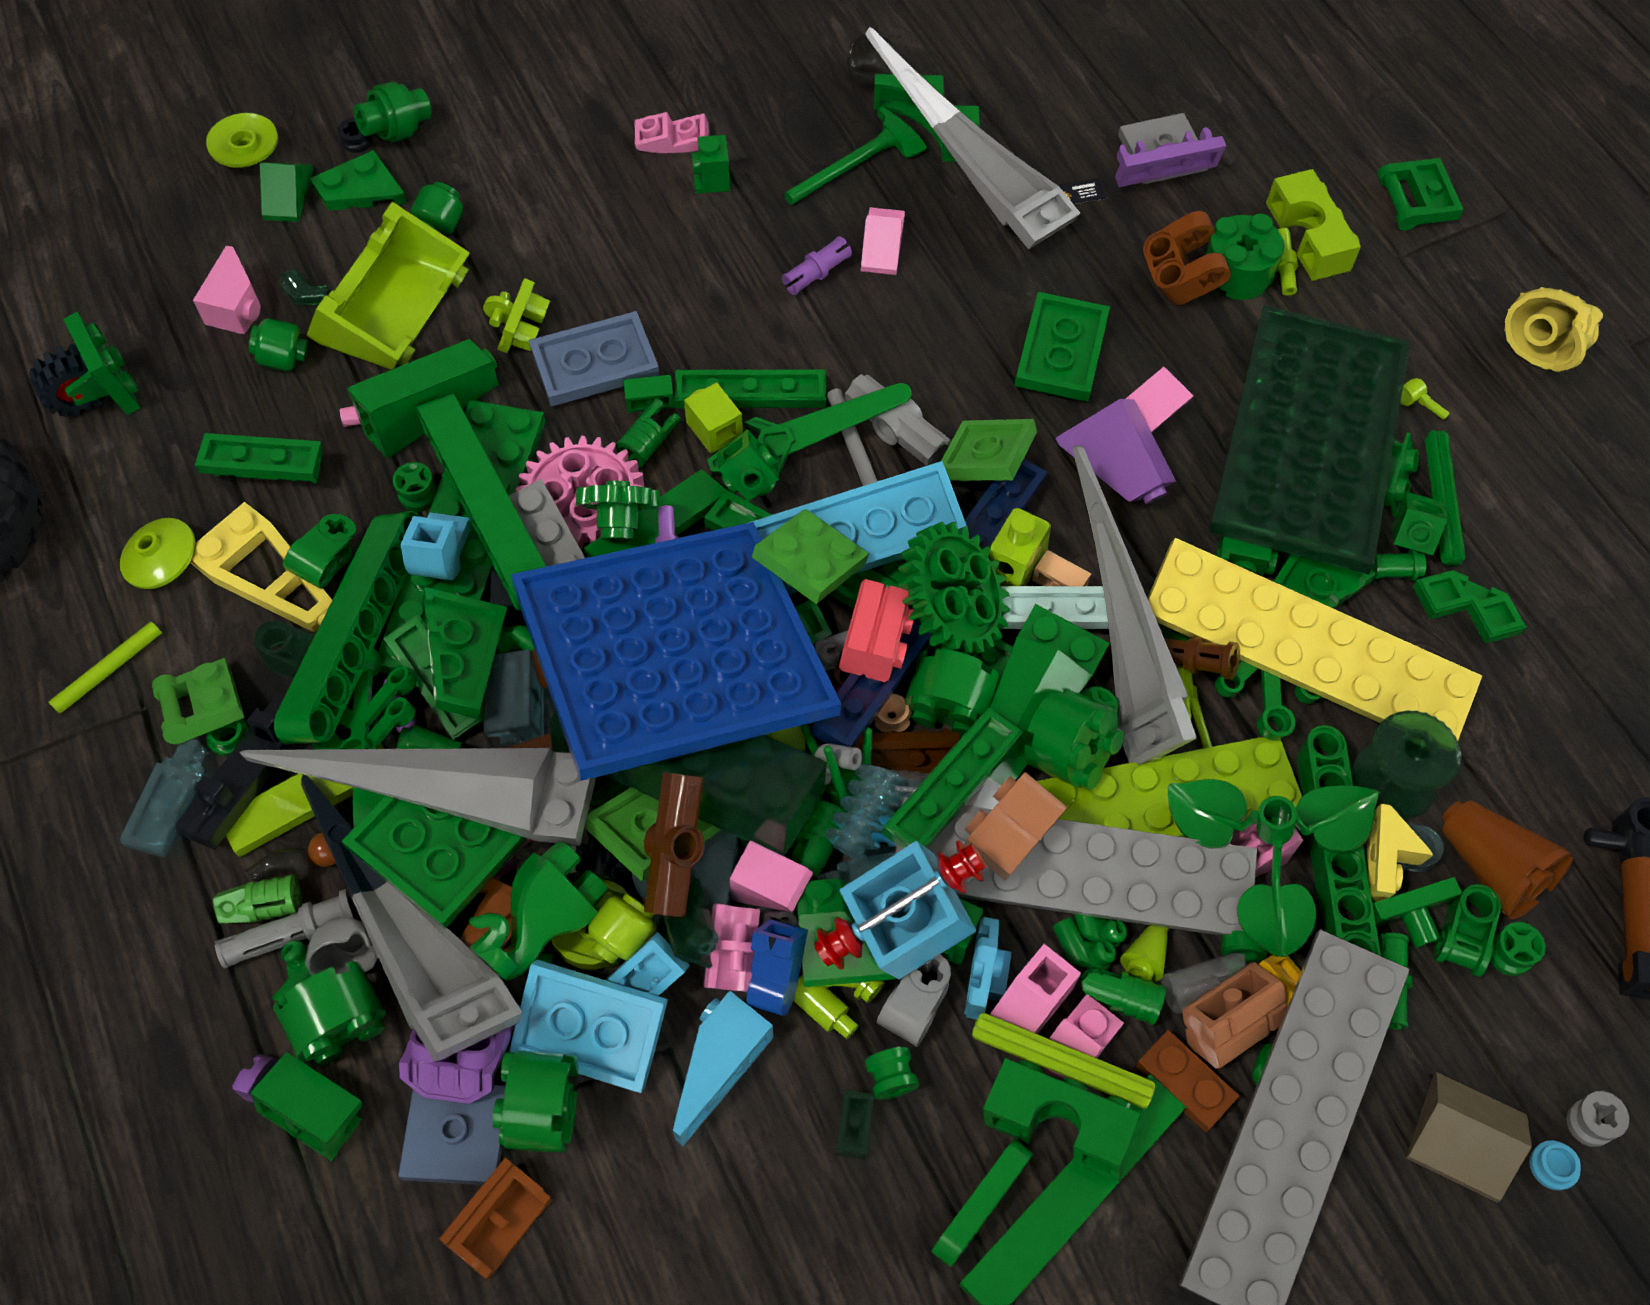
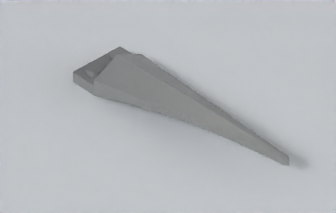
M1082 445L1073 446V454L1092 527L1106 604L1115 697L1118 702V729L1124 732L1123 747L1129 763L1137 762L1140 765L1157 760L1197 737L1184 704L1188 697L1186 689L1085 449Z
M551 748L244 750L240 752L250 762L382 794L491 826L534 841L549 843L561 841L565 844L579 846L596 777L580 781L571 753L553 752Z

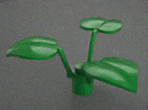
M1203 779L1188 783H1170L1168 785V804L1176 826L1186 838L1200 840L1196 843L1210 849L1223 848L1231 842L1234 829L1245 831L1253 824H1256L1258 836L1273 847L1272 887L1258 884L1248 888L1243 893L1237 905L1238 922L1241 929L1252 941L1276 957H1286L1299 950L1306 943L1314 928L1316 907L1311 894L1302 885H1280L1282 846L1292 838L1296 826L1303 835L1313 833L1317 845L1327 851L1345 853L1358 849L1368 839L1372 830L1378 791L1359 786H1327L1306 793L1299 800L1296 807L1285 797L1271 796L1260 804L1259 811L1252 810L1250 817L1242 821L1246 816L1247 803L1242 792L1235 785L1217 779Z

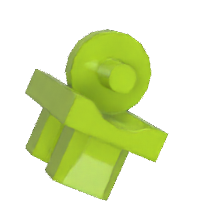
M524 278L514 304L510 301L511 296L507 292H501L499 296H490L485 300L483 310L490 317L489 324L493 327H499L501 323H506L497 350L508 354L511 345L531 351L529 340L537 337L540 328L521 321V318L524 316L542 324L550 303L549 300L532 292L535 282Z

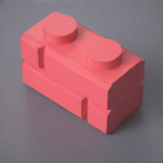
M867 579L862 581L840 660L839 668L841 671L859 676L864 674L866 678L886 682L890 679L893 667L902 668L908 644L899 641L902 633L910 635L914 621L909 619L914 609L908 608L909 605L902 602L904 598L909 596L908 590L894 586L887 588L885 584Z

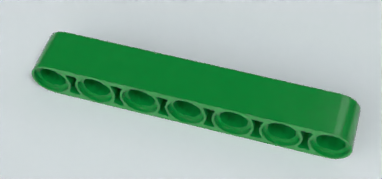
M450 393L416 406L418 418L435 454L517 612L520 611L521 608L513 588L511 574L546 567L455 395Z
M405 511L375 516L371 521L276 713L274 730L277 738L283 744L325 743L333 736L408 575L404 566L400 544L412 517H421L417 512Z
M1326 725L1317 726L1312 729L1297 753L1302 797L1306 793L1320 788V786H1353L1347 744L1342 733L1334 727ZM1314 747L1321 748L1328 756L1321 755ZM1313 833L1309 834L1308 841L1322 931L1381 956L1363 845L1350 852H1330L1317 845ZM1332 866H1338L1343 869L1348 878L1337 875L1333 871ZM1338 907L1349 910L1354 917V921L1344 918L1340 914Z

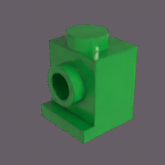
M726 135L697 137L698 152H692L695 194L730 191Z
M1226 525L1217 545L1216 556L1263 577L1264 574L1273 575L1278 552L1272 551L1273 534Z

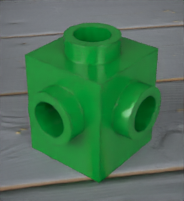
M748 429L717 452L718 469L722 473L723 482L732 493L736 494L739 492L748 502L757 495L763 496L769 493L779 480L777 466L779 458L769 444L764 443L761 445Z

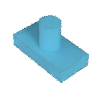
M657 932L629 960L625 961L605 980L659 996L685 973L690 964Z

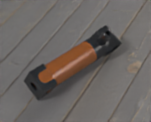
M1642 797L1635 800L1615 819L1611 831L1588 828L1584 832L1583 839L1586 845L1620 850L1626 959L1618 964L1619 995L1650 1000V797Z

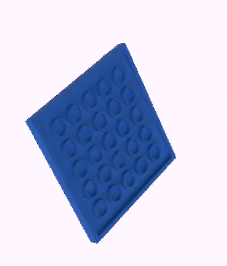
M754 522L511 574L513 588L580 781L840 715L841 702L781 578L752 558L755 545L762 541Z

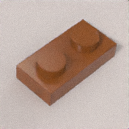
M1169 1030L1162 1035L1135 1065L1146 1077L1151 1074L1186 1106L1183 1112L1205 1133L1239 1098V1095Z

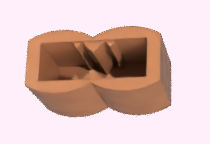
M1026 772L1017 781L1010 776L993 795L999 803L989 814L981 809L964 829L970 834L964 846L966 847L972 843L981 854L986 865L1005 881L1067 809V806Z

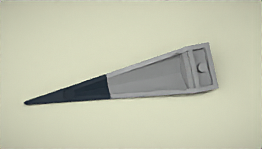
M302 774L301 786L410 1029H415L434 1062L436 1063L520 1022L523 1012L496 972L473 953L448 928L444 929L345 848L341 841L353 828L307 775Z

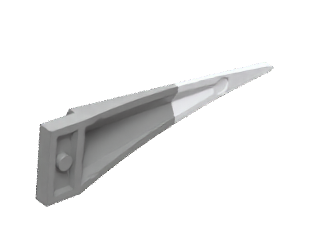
M868 28L866 36L1003 226L1009 225L1025 246L1030 249L1075 221L1081 213L1057 184L1030 167L980 129L925 81L874 29Z

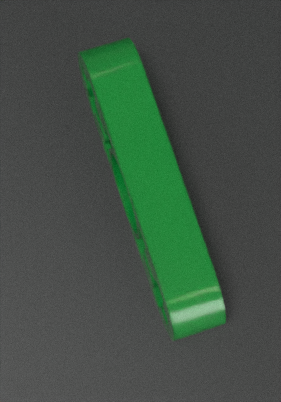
M1014 1138L945 1230L931 1252L951 1268L1023 1171L1034 1153Z

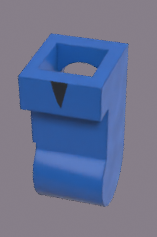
M769 919L753 932L750 950L754 951L751 968L752 977L747 990V1005L781 1016H785L788 1013L797 989L808 934L807 929Z

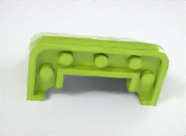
M394 202L390 204L383 214L381 227L379 226L376 232L372 233L367 246L336 290H332L329 296L326 295L316 308L306 335L322 346L390 370L396 368L397 365L402 366L410 361L416 350L411 347V344L451 284L458 288L468 273L469 269L463 265L470 252Z

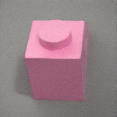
M226 245L193 301L205 325L245 335L252 322L257 320L261 306L234 248Z

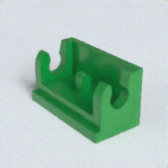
M288 1052L279 1059L250 1092L257 1113L331 1162L361 1122V1118L356 1116L363 1106L360 1099Z

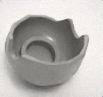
M335 917L315 930L308 945L305 960L311 976L331 967L334 968L336 974L349 971L346 963L352 961L360 962L365 973L376 966L378 955L363 922L347 917Z

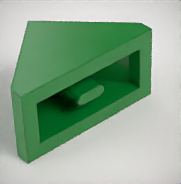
M260 163L261 210L264 220L299 222L310 178L314 170L312 164Z

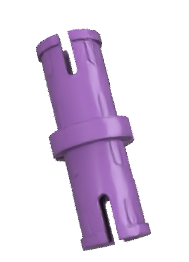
M840 236L836 237L834 241L817 253L812 251L806 255L803 263L788 273H784L781 276L784 286L795 278L798 279L787 290L792 295L798 294L799 291L814 280L824 279L829 275L830 269L851 257L852 251L850 246L836 253L837 249L847 243L846 240Z

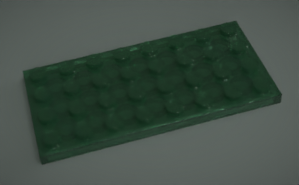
M1263 305L1209 532L1369 575L1375 563L1410 341Z

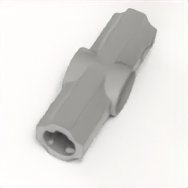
M860 374L852 381L851 386L845 392V401L883 389L884 387L871 376ZM911 398L906 403L869 419L875 432L885 443L889 445L900 444L926 466L940 462L951 443L948 437L923 418L920 408Z

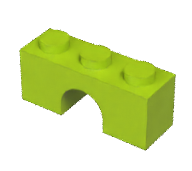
M1311 169L1275 178L1266 205L1280 228L1301 226L1308 229L1304 233L1297 257L1311 280L1314 281L1351 271L1361 248L1359 239L1356 234L1352 233L1344 220L1342 211L1336 207L1328 194L1325 184L1319 180L1314 170Z

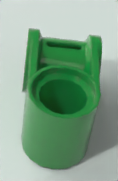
M329 514L322 517L310 531L291 545L284 558L283 568L319 589L325 588L333 577L351 560L352 549L349 543L355 536L356 525L349 517L341 514Z
M1481 884L1470 885L1462 891L1460 896L1449 903L1442 930L1439 933L1442 939L1436 942L1434 947L1433 960L1435 962H1451L1469 969L1471 975L1478 978L1484 974L1492 956L1493 939L1501 912V901L1493 889ZM1466 903L1474 905L1479 910L1481 918L1472 915L1468 911Z

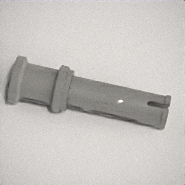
M343 889L339 891V896L314 905L311 902L302 904V907L298 908V912L290 916L260 925L234 936L216 940V954L222 967L227 968L243 960L284 947L293 940L301 941L307 938L310 941L319 926L335 917H347L360 921L358 911L348 889Z

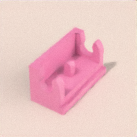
M1163 367L1126 399H1135L1152 433L1184 404H1187L1193 395Z

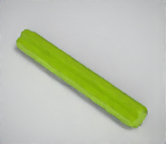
M981 1013L974 1025L972 1036L980 1042L1123 1099L1138 1107L1147 1108L1151 1102L1155 1091V1083L1151 1080L986 1013Z

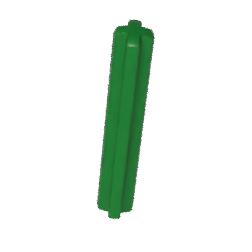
M1432 430L1425 438L1432 498L1445 502L1448 517L1439 540L1440 558L1444 566L1456 567L1462 564L1466 556L1449 435L1444 430Z

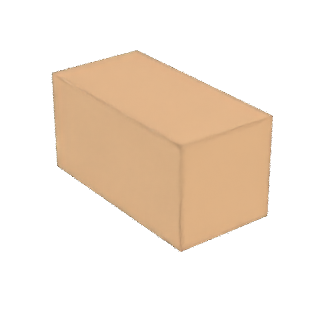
M1047 550L1035 567L1032 581L1041 586H1088L1091 573Z

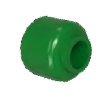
M434 182L433 185H424L420 189L411 207L410 214L442 235L450 236L461 218L464 207L459 199L460 194L454 188L441 182Z
M265 318L259 326L253 325L248 352L250 355H254L255 362L262 367L289 372L295 368L297 361H305L308 340L301 338V330L298 325Z

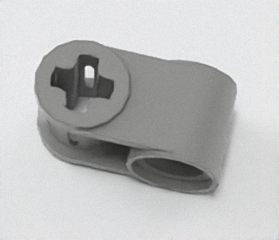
M939 954L904 976L898 987L893 990L884 1004L876 1023L917 1047L930 1028L937 1009L947 994L951 977L948 961ZM931 971L937 974V981L931 980L928 985L922 983V975L927 977Z

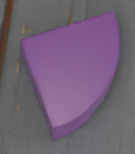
M263 1054L255 1056L253 1058L254 1066L250 1070L244 1068L239 1072L232 1085V1089L246 1101L253 1102L250 1092L279 1061L278 1058Z

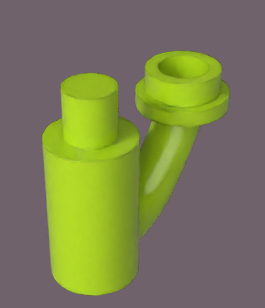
M802 975L798 979L793 1001L827 1032L835 1029L845 1039H848L859 1025L846 1015L849 1007L828 988L831 986L855 988L854 997L858 1000L862 998L866 1003H869L881 991L885 982L881 980L804 987Z

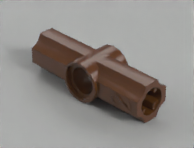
M663 772L657 820L655 824L650 826L644 838V850L651 859L644 912L676 917L685 916L691 869L693 865L698 863L704 851V838L697 829L704 780L702 777Z

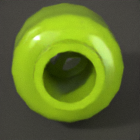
M625 893L622 898L619 896L609 897L588 927L590 936L597 941L592 950L612 964H615L619 958L625 961L629 960L656 933L657 925L652 920L655 914L644 912L645 905L628 893Z

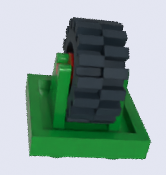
M78 312L64 318L63 320L75 344H69L68 350L65 351L62 345L55 347L57 353L53 355L46 351L42 354L45 360L36 359L33 363L35 368L30 369V381L44 408L47 407L48 412L52 414L58 411L59 416L66 417L68 411H71L73 416L80 415L79 410L85 408L87 413L93 411L92 404L100 406L104 403L101 397L108 398L110 395L127 415L140 409L141 407L134 395L139 389L131 375L126 370L122 371L121 366L125 365L123 357L113 344L108 347L105 345L107 340L97 324L92 322L88 325Z

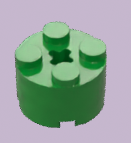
M1256 214L1254 216L1235 215L1220 218L1215 225V233L1211 235L1205 254L1221 253L1227 261L1231 275L1227 282L1218 288L1225 291V296L1231 299L1248 300L1259 297L1265 292L1275 277L1284 252L1283 238L1280 232L1273 226V220L1265 214Z
M936 649L934 656H927V650L922 651L905 698V704L913 712L911 720L920 726L928 728L935 727L936 722L952 727V732H959V736L962 737L988 707L990 708L1001 679L999 673L993 668L991 675L981 669L983 661L962 652Z
M1062 688L1064 693L1052 692L1042 701L1034 713L1028 728V732L1034 734L1032 747L1025 744V758L1027 763L1033 768L1074 787H1084L1092 790L1098 785L1102 776V769L1110 755H1115L1121 749L1124 741V732L1118 729V717L1112 707L1068 688Z
M347 962L346 965L349 971L336 974L334 968L331 967L305 979L284 994L287 1001L286 1005L282 1006L276 1002L273 1006V1010L298 1060L310 1061L314 1059L317 1066H323L339 1058L344 1053L341 1048L342 1045L357 1037L360 1042L367 1041L380 1034L386 1028L382 1021L386 1011L360 962Z
M517 1050L515 1053L505 1052L501 1067V1080L506 1082L504 1099H496L492 1118L493 1128L500 1129V1145H504L506 1149L566 1153L565 1143H570L577 1108L578 1091H574L573 1084H569V1076L578 1077V1059L576 1054Z

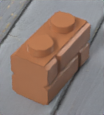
M1251 962L1182 1009L1184 1025L1187 1027L1185 1032L1188 1045L1213 1067L1220 1069L1251 1046L1267 1037L1270 1031H1275L1280 1027L1287 1009V1005L1284 1003L1286 1001L1284 985L1278 978L1258 964Z

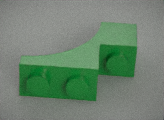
M875 74L874 110L883 107L916 121L927 129L937 141L942 154V161L957 162L895 75ZM920 75L944 97L943 75ZM953 105L980 128L979 106Z

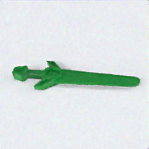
M897 383L781 424H775L755 417L744 421V425L760 433L758 441L761 445L767 443L775 451L779 458L777 466L778 474H780L789 454L906 403L910 400L912 391L907 384ZM716 452L707 459L713 477L722 475L718 469Z

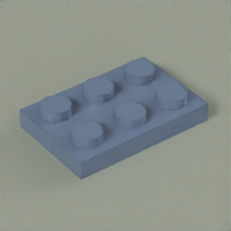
M637 311L529 340L531 352L551 407L623 387V380L660 376L659 366Z

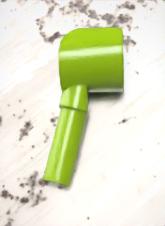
M1421 379L1409 380L1402 385V389L1396 392L1397 400L1404 406H1410L1418 401L1442 420H1445L1450 412L1426 394L1427 387Z

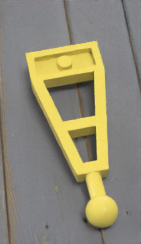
M242 503L196 542L195 552L190 564L212 582L312 632L319 628L332 602V599L324 589H319L296 575L285 571L264 590L229 572L266 539L283 560L290 548L272 523L247 503ZM301 584L305 586L317 601V604L309 611L284 600Z

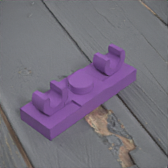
M1206 127L1202 129L1199 136L1200 140L1196 141L1192 137V133L1186 131L1182 143H1166L1151 151H1146L1145 144L1142 141H1138L1134 149L1135 154L1132 155L1127 152L1124 144L1120 145L1117 153V160L1120 165L1115 176L1119 187L1217 167L1226 148L1223 136L1212 138L1211 131Z

